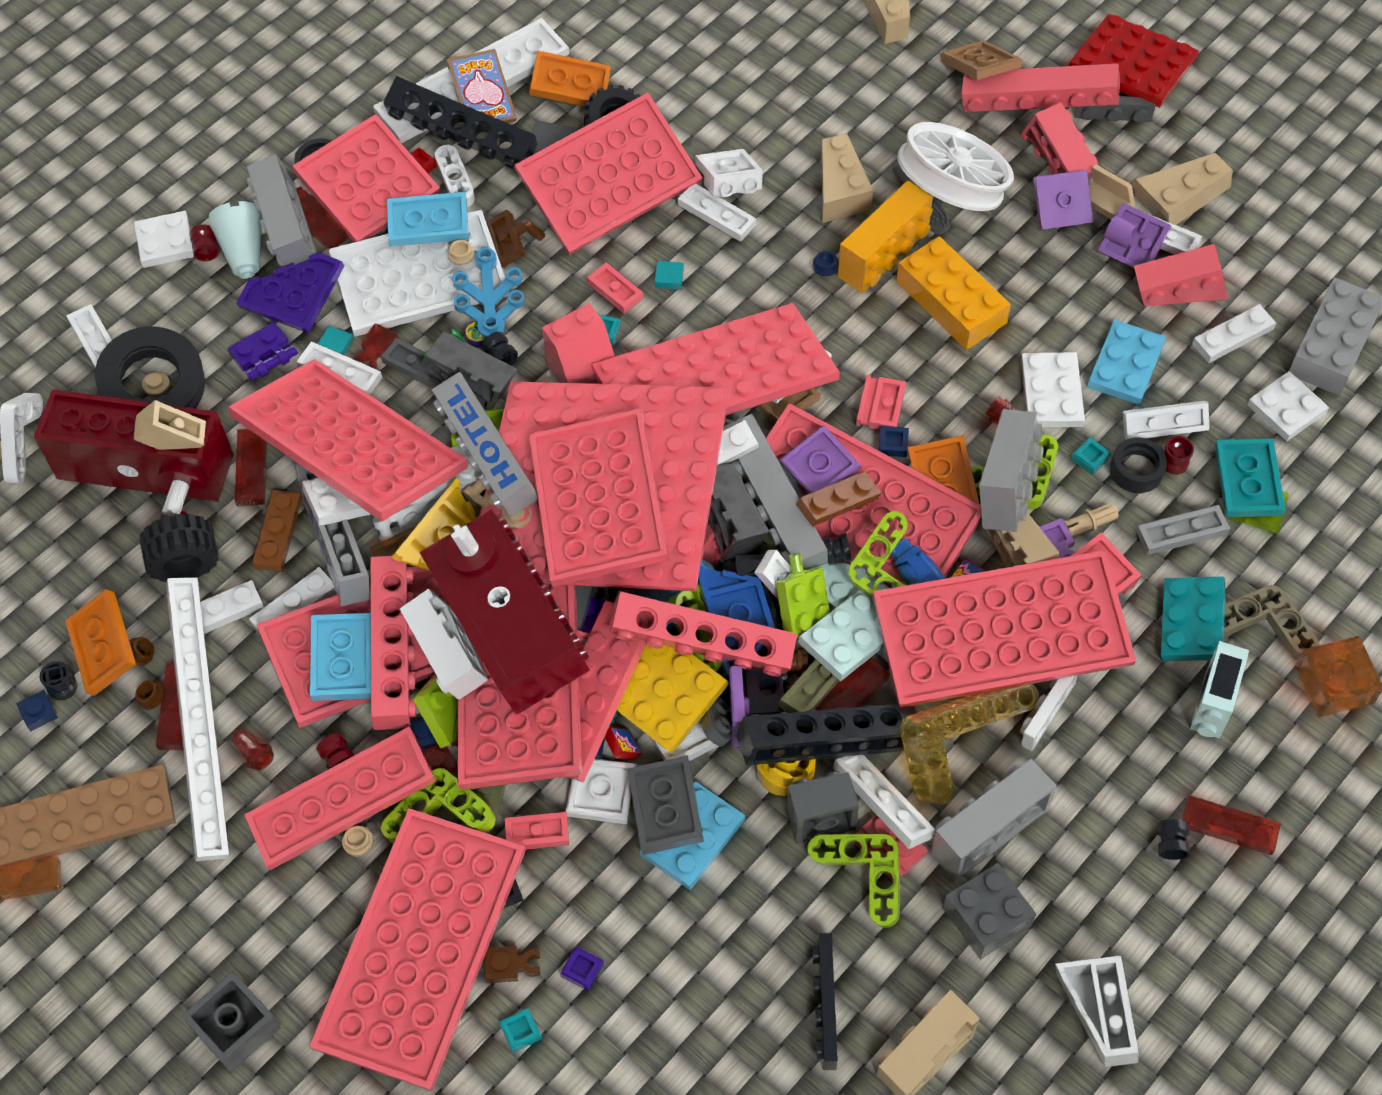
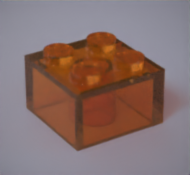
M1360 636L1303 649L1295 664L1297 673L1318 718L1374 704L1382 692V682Z

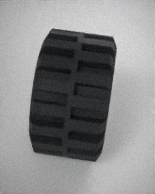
M608 85L606 90L603 88L598 89L597 95L592 93L589 101L585 104L584 127L637 99L641 95L639 93L634 95L633 89L628 88V90H625L623 85H618V88Z
M194 514L166 516L160 520L153 521L151 525H147L140 534L139 540L145 571L151 578L159 579L161 582H167L168 578H199L201 575L210 572V569L214 568L217 565L216 562L219 561L211 522L204 520L202 516H194Z

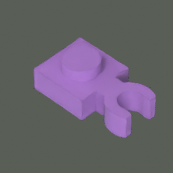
M1062 518L1040 527L1058 550V558L1068 557L1075 553V551L1069 549L1074 546L1075 541Z

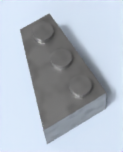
M446 332L440 335L425 354L421 363L422 368L442 382L461 372L484 410H492L507 390L510 381L517 371L515 367Z
M733 463L717 467L708 520L724 560L734 558L735 555L755 552L769 533V530Z

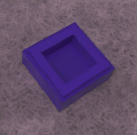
M575 946L560 976L589 991L604 965V960Z

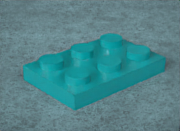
M1274 439L1216 440L1215 452L1225 517L1284 516L1286 508Z
M1224 576L1164 578L1162 661L1211 660L1219 641L1224 642L1226 585Z

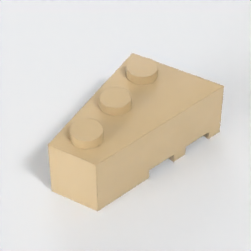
M863 0L884 44L908 38L910 23L909 0Z
M847 133L822 139V223L871 211L873 189Z
M1216 153L1135 179V197L1153 216L1177 225L1231 188L1233 170Z
M1028 511L1025 521H1020L1017 532L985 529L1006 568L1057 559L1059 556L1058 550L1029 515Z
M950 990L937 1004L927 1011L922 1021L916 1027L912 1026L900 1039L902 1042L894 1050L889 1048L879 1058L877 1062L880 1065L878 1066L876 1076L895 1095H915L973 1038L980 1018Z

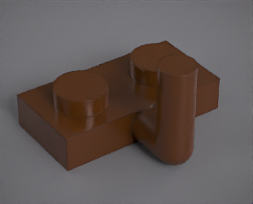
M508 210L503 211L486 222L498 259L503 267L525 254L520 238L521 234L527 231L538 241H542L545 238V233L530 220L526 219L516 225L513 214Z

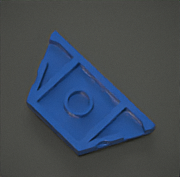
M700 565L698 585L706 612L775 628L762 583L758 577L739 576L734 572L725 570L720 572L706 569L705 566ZM727 636L725 638L726 646L729 649L737 650L738 641L732 636ZM756 643L754 647L755 652L758 653L764 645ZM722 659L721 663L725 677L728 678L729 668L733 666L734 662Z

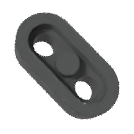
M717 698L702 717V729L712 743L720 747L733 738L730 705L723 698Z

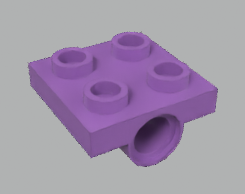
M1122 203L1117 215L1112 218L1104 235L1105 238L1098 252L1135 269V265L1155 260L1172 226Z

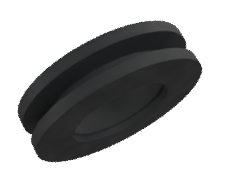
M139 327L118 335L103 349L95 368V381L100 396L150 403L156 400L166 405L196 409L205 389L204 371L196 348L183 335L163 327ZM144 358L167 360L176 366L179 372L176 385L167 394L154 399H141L132 396L124 389L122 378L126 370L133 363Z

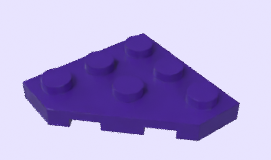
M316 253L309 256V260L296 265L291 263L274 270V274L261 279L256 277L249 280L236 304L241 309L309 334L340 276L344 264L338 259Z

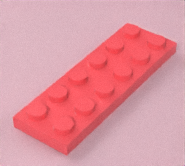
M608 601L604 602L584 646L589 656L585 662L590 671L579 677L582 775L569 776L568 778L583 783L646 646L643 640L634 638L632 642L623 641L615 638L616 634L609 633L615 603ZM643 615L636 617L639 627L643 629L651 627L648 617Z
M407 727L244 815L266 867L272 870L436 782V779L412 729Z

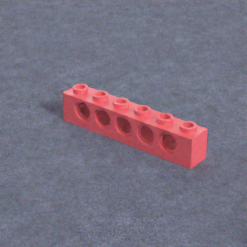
M391 556L371 557V717L374 730L405 729L410 727V717H416V704L413 699H410V690L416 689L415 671H410L409 664L415 663V646L409 645V636H414L400 610L401 607L414 599V593L408 592V584H414L413 566L408 567L407 563L394 560ZM391 587H397V588H398L397 590H394V591H389V590H387L388 588H391ZM390 613H398V614H399V615H397V616H395V617H389V616H387V615L390 614ZM391 639L399 640L397 643H388ZM393 665H397L400 667L397 670L387 669L388 667ZM393 692H398V693H400V695H399L398 697H395V698H390V697H388V695H389L390 693H393Z
M620 592L616 597L609 633L616 634L615 638L632 642L635 638L645 641L646 646L662 649L663 645L675 648V652L678 654L691 656L694 652L705 655L704 659L711 662L720 663L722 659L734 662L733 666H742V669H751L752 666L761 668L764 674L770 676H781V673L785 674L791 669L797 639L796 633L625 592ZM640 615L648 617L651 627L648 629L639 627L636 617ZM673 622L677 624L680 628V635H670L666 630V623ZM696 630H705L709 635V642H700L696 638ZM727 636H732L738 641L737 650L729 649L726 646L725 638ZM756 643H761L767 648L768 653L766 657H761L755 652L754 647Z

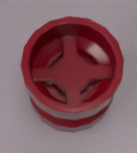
M202 224L193 227L189 232V237L193 245L194 258L202 262H208L217 258L220 249L210 225Z
M1175 436L1167 441L1164 449L1167 458L1165 471L1178 475L1188 469L1190 459L1194 453L1193 443L1183 436Z
M341 733L327 736L316 747L321 759L327 761V769L355 756L354 752L347 748L348 743Z

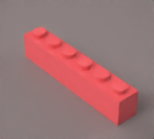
M1119 64L1015 69L979 80L964 74L962 86L964 111L1049 108L1062 102L1064 107L1119 105Z

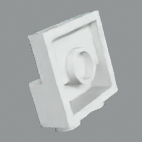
M744 149L695 155V165L704 175V186L713 196L729 197L733 193L748 194L762 189L763 170Z

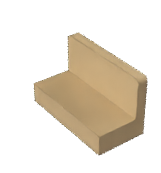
M1096 164L1091 167L1094 182L1089 185L1091 208L1112 220L1117 215L1122 203L1135 208L1133 189L1130 183Z

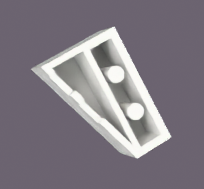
M427 589L400 608L429 664L438 677L436 678L437 684L444 693L447 694L449 692L460 700L488 681V677L472 642L451 606L430 589Z
M1121 956L1055 964L1056 976L1104 1066L1138 1063L1139 1052Z

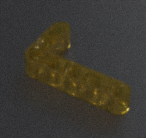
M1023 683L969 695L906 717L901 723L900 732L916 798L922 802L939 805L950 802L954 794V786L943 740L1033 709L1039 699L1037 688L1030 683Z

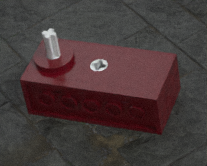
M54 389L51 390L34 434V438L56 479L166 494L168 496L162 513L169 516L180 514L186 497L218 502L234 456L216 411L168 405L206 421L204 446L201 448L159 450L134 440L136 415L151 404L150 402Z
M491 509L461 528L459 524L453 527L454 532L419 552L499 691L516 715L590 671L585 662L589 658L587 652L512 532L504 516L498 519Z

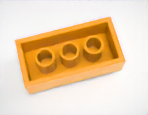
M907 180L840 244L838 277L862 294L869 287H874L883 273L887 270H892L897 260L903 254L907 255L912 250L914 244L919 239L925 238L931 228L929 225L930 216L933 212V196Z
M940 236L898 263L896 282L965 350H968L1007 324L1011 304Z

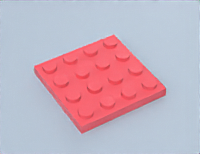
M376 114L292 166V171L353 242L369 239L388 227L387 199L440 193V187Z

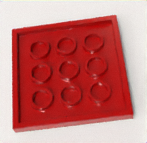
M1108 14L1070 60L1069 66L1119 64V91L1132 97L1145 99L1156 104V107L1161 108L1197 59L1199 50L1192 48L1189 44L1170 39L1164 34L1150 31L1142 25H1136L1123 20L1120 16Z

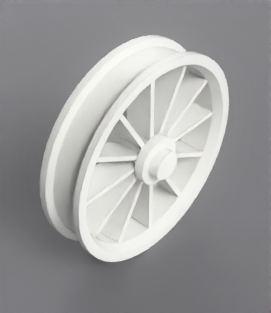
M921 122L913 125L907 133V143L901 146L897 155L898 163L903 172L916 185L934 196V199L939 204H942L944 201L968 210L990 211L1000 206L1004 198L1003 191L1007 190L1014 180L1012 168L998 151L976 136L946 124Z

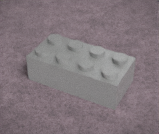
M276 154L248 165L247 169L250 177L246 178L251 191L256 194L253 202L258 213H262L263 218L259 221L264 233L269 236L266 244L271 255H276L280 267L291 263L296 265L309 260V256L316 254L317 250L295 182Z
M1334 277L1289 371L1304 382L1340 396L1382 308V296Z
M1007 409L1002 411L979 485L983 529L1017 532L1020 521H1025L1026 501H1031L1033 486L1031 482H1036L1038 475L1037 462L1041 463L1043 458V446H1039V441H1041L1042 424H1038L1037 412Z
M1032 759L1023 765L1021 763L1014 765L1008 771V777L1000 783L997 780L993 781L984 789V795L976 801L974 798L969 799L959 809L960 813L953 818L947 816L936 826L931 855L955 882L1049 810L1057 786Z

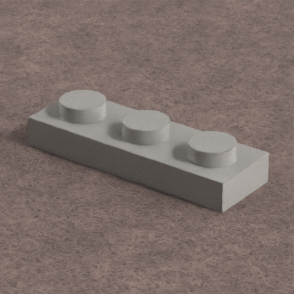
M1216 505L1138 525L1136 532L1146 554L1150 555L1227 535L1230 527L1220 506Z

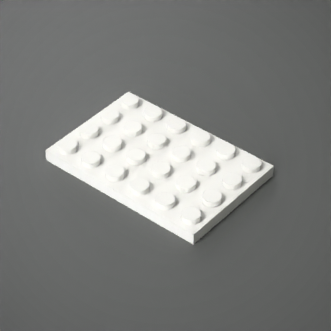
M482 209L468 213L469 240L465 241L473 246L475 254L483 247H488L496 253ZM388 234L329 249L330 256L342 261L344 264V268L338 277V283L354 337L454 311V298L460 294L467 295L472 306L480 304L464 291L455 289L452 277L456 272H465L468 275L469 282L483 291L482 272L476 266L475 256L469 264L455 265L448 258V250L455 241L390 247ZM497 253V265L492 270L494 290L505 280ZM459 279L456 282L462 283L465 280ZM460 302V303H458V305H460V306H463V305L466 304V302Z

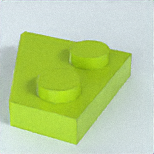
M434 673L416 694L413 701L439 747L443 748L452 743L458 699L448 692L446 694L441 690L436 681L438 677Z

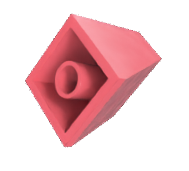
M588 303L542 327L547 367L558 382L599 384L592 372V364L615 357L604 321L591 304Z

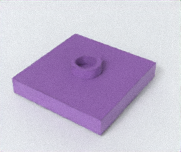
M1087 170L1033 178L1040 230L1093 223Z
M825 425L780 459L783 467L808 494L845 480L861 469L860 463Z
M731 666L729 668L728 693L733 735L731 742L733 747H740L736 734L743 717L749 715V698L743 695L742 666Z

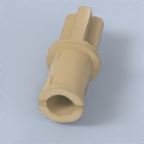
M1110 503L1092 511L1084 510L1082 515L1067 521L1065 520L1064 523L1072 537L1088 530L1093 532L1098 526L1119 517L1118 509Z

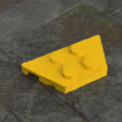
M457 478L447 487L391 556L394 560L429 570L419 552L454 532L453 527L459 524L461 528L476 519L475 511L470 501L466 502L459 490L462 485Z

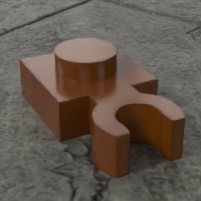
M517 946L488 948L485 954L486 983L517 982L518 972H524L530 977L541 975L540 967L528 966V962L531 959H540L539 950L531 949L524 952L523 955H518Z

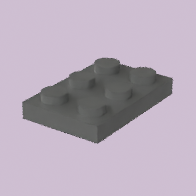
M688 755L628 768L640 848L643 855L704 842Z

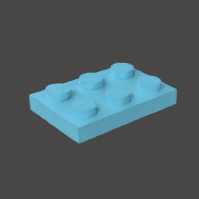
M466 192L387 199L388 240L390 247L469 240Z
M1114 320L1087 388L1140 405L1164 346L1166 336Z
M371 613L311 615V701L371 699Z
M697 782L694 783L704 842L645 855L640 850V856L688 890L693 888L745 821L743 813Z

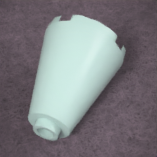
M238 201L239 206L230 207V203H226L216 207L209 213V225L233 274L242 279L252 278L260 269L261 224L259 220L262 219V214L258 213L254 203Z

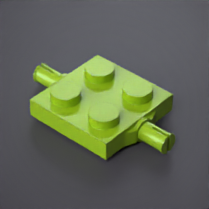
M793 553L789 555L792 572L785 579L777 581L776 588L783 629L787 632L796 633L798 639L800 635L831 611L823 567L803 570L801 553Z

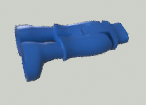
M907 538L901 540L890 554L895 560L894 565L897 567L901 578L907 585L946 579L934 561L921 550L919 551L918 545L913 546Z

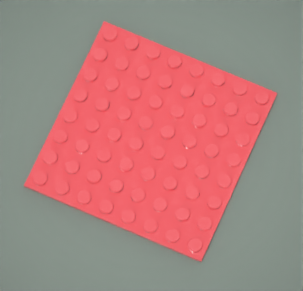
M510 381L499 434L536 492L537 487L529 434L639 408L643 412L669 561L564 585L696 591L730 393L729 387ZM491 488V489L488 490V491L485 490V495H486L489 491L492 492L493 489ZM537 500L529 505L532 512L529 523L524 527L511 529L543 582L551 584L539 501ZM488 505L485 509L481 508L480 516L492 509L499 519L502 515V510H499L497 506ZM527 507L524 508L525 514L519 522L528 519L530 512Z

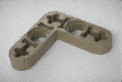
M1275 585L1265 586L1225 604V620H1229L1226 626H1224V637L1266 619L1295 660L1309 662L1314 659L1318 652L1319 641L1280 587ZM1267 596L1270 599L1275 598L1277 600L1276 604L1273 601H1269L1261 608V604L1265 602ZM1239 607H1251L1254 615L1251 617L1243 616L1239 612ZM1289 618L1293 620L1295 628H1284L1280 623V619ZM1300 643H1301L1303 646H1307V645H1308V646L1310 647L1309 651H1307V649H1305V648L1300 649V648H1299Z

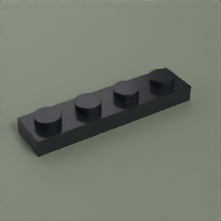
M819 933L818 944H812L813 964H819V976H813L814 995H820V1007H815V1027H821L822 1039H816L817 1060H823V1070H836L838 1056L832 933Z

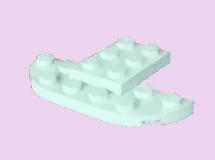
M826 563L819 567H823L831 612L800 635L798 643L839 681H842L874 654L878 653L886 661L887 656L873 598L849 581L847 577L849 564L836 563L829 566V563ZM855 567L854 570L857 572L855 577L859 580L862 577L870 580L871 582L867 587L872 589L874 582L878 578L874 576L872 579L865 574V569H857ZM883 582L878 585V591L889 589Z

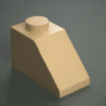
M154 400L136 415L134 440L159 450L201 448L204 446L206 421Z

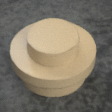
M465 240L453 242L448 250V258L455 265L469 264L475 256L473 246Z
M151 372L144 377L142 387L146 394L158 398L167 394L170 380L163 372Z
M363 826L349 828L342 838V845L346 853L355 857L367 854L374 842L370 830Z

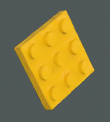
M664 645L662 649L645 646L616 711L670 754H673L729 685V682L693 654L691 656L678 654L675 652V648Z

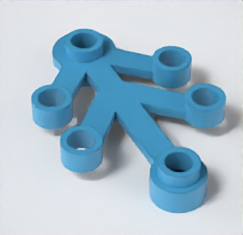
M483 247L475 254L476 266L482 272L483 291L469 282L468 275L465 272H456L452 277L455 289L464 291L484 306L485 314L470 304V298L467 295L460 294L454 298L455 310L466 314L477 322L479 333L486 338L494 332L503 333L505 329L504 321L516 309L521 308L525 301L524 294L521 291L513 290L508 294V303L496 313L495 305L514 286L521 284L523 280L522 271L516 267L508 269L506 279L494 290L492 270L497 265L496 253L488 247ZM512 275H517V276H519L518 278H515V279L510 278V276H512ZM459 279L465 280L462 283L456 282ZM516 297L520 298L519 301H513L512 299ZM460 302H466L463 306L458 305Z

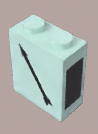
M1219 641L1206 670L1192 719L1191 730H1195L1205 737L1220 739L1234 709L1249 650Z

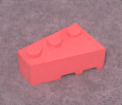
M1062 102L1036 113L1020 136L1024 141L1029 139L1036 147L1033 151L1037 157L1043 156L1050 164L1047 166L1049 172L1053 175L1087 170L1088 180L1093 177L1091 167L1095 164L1098 165L1097 159L1094 154L1090 153L1085 144L1083 134L1075 127L1070 112L1064 108Z
M1215 244L1134 266L1144 306L1228 300Z

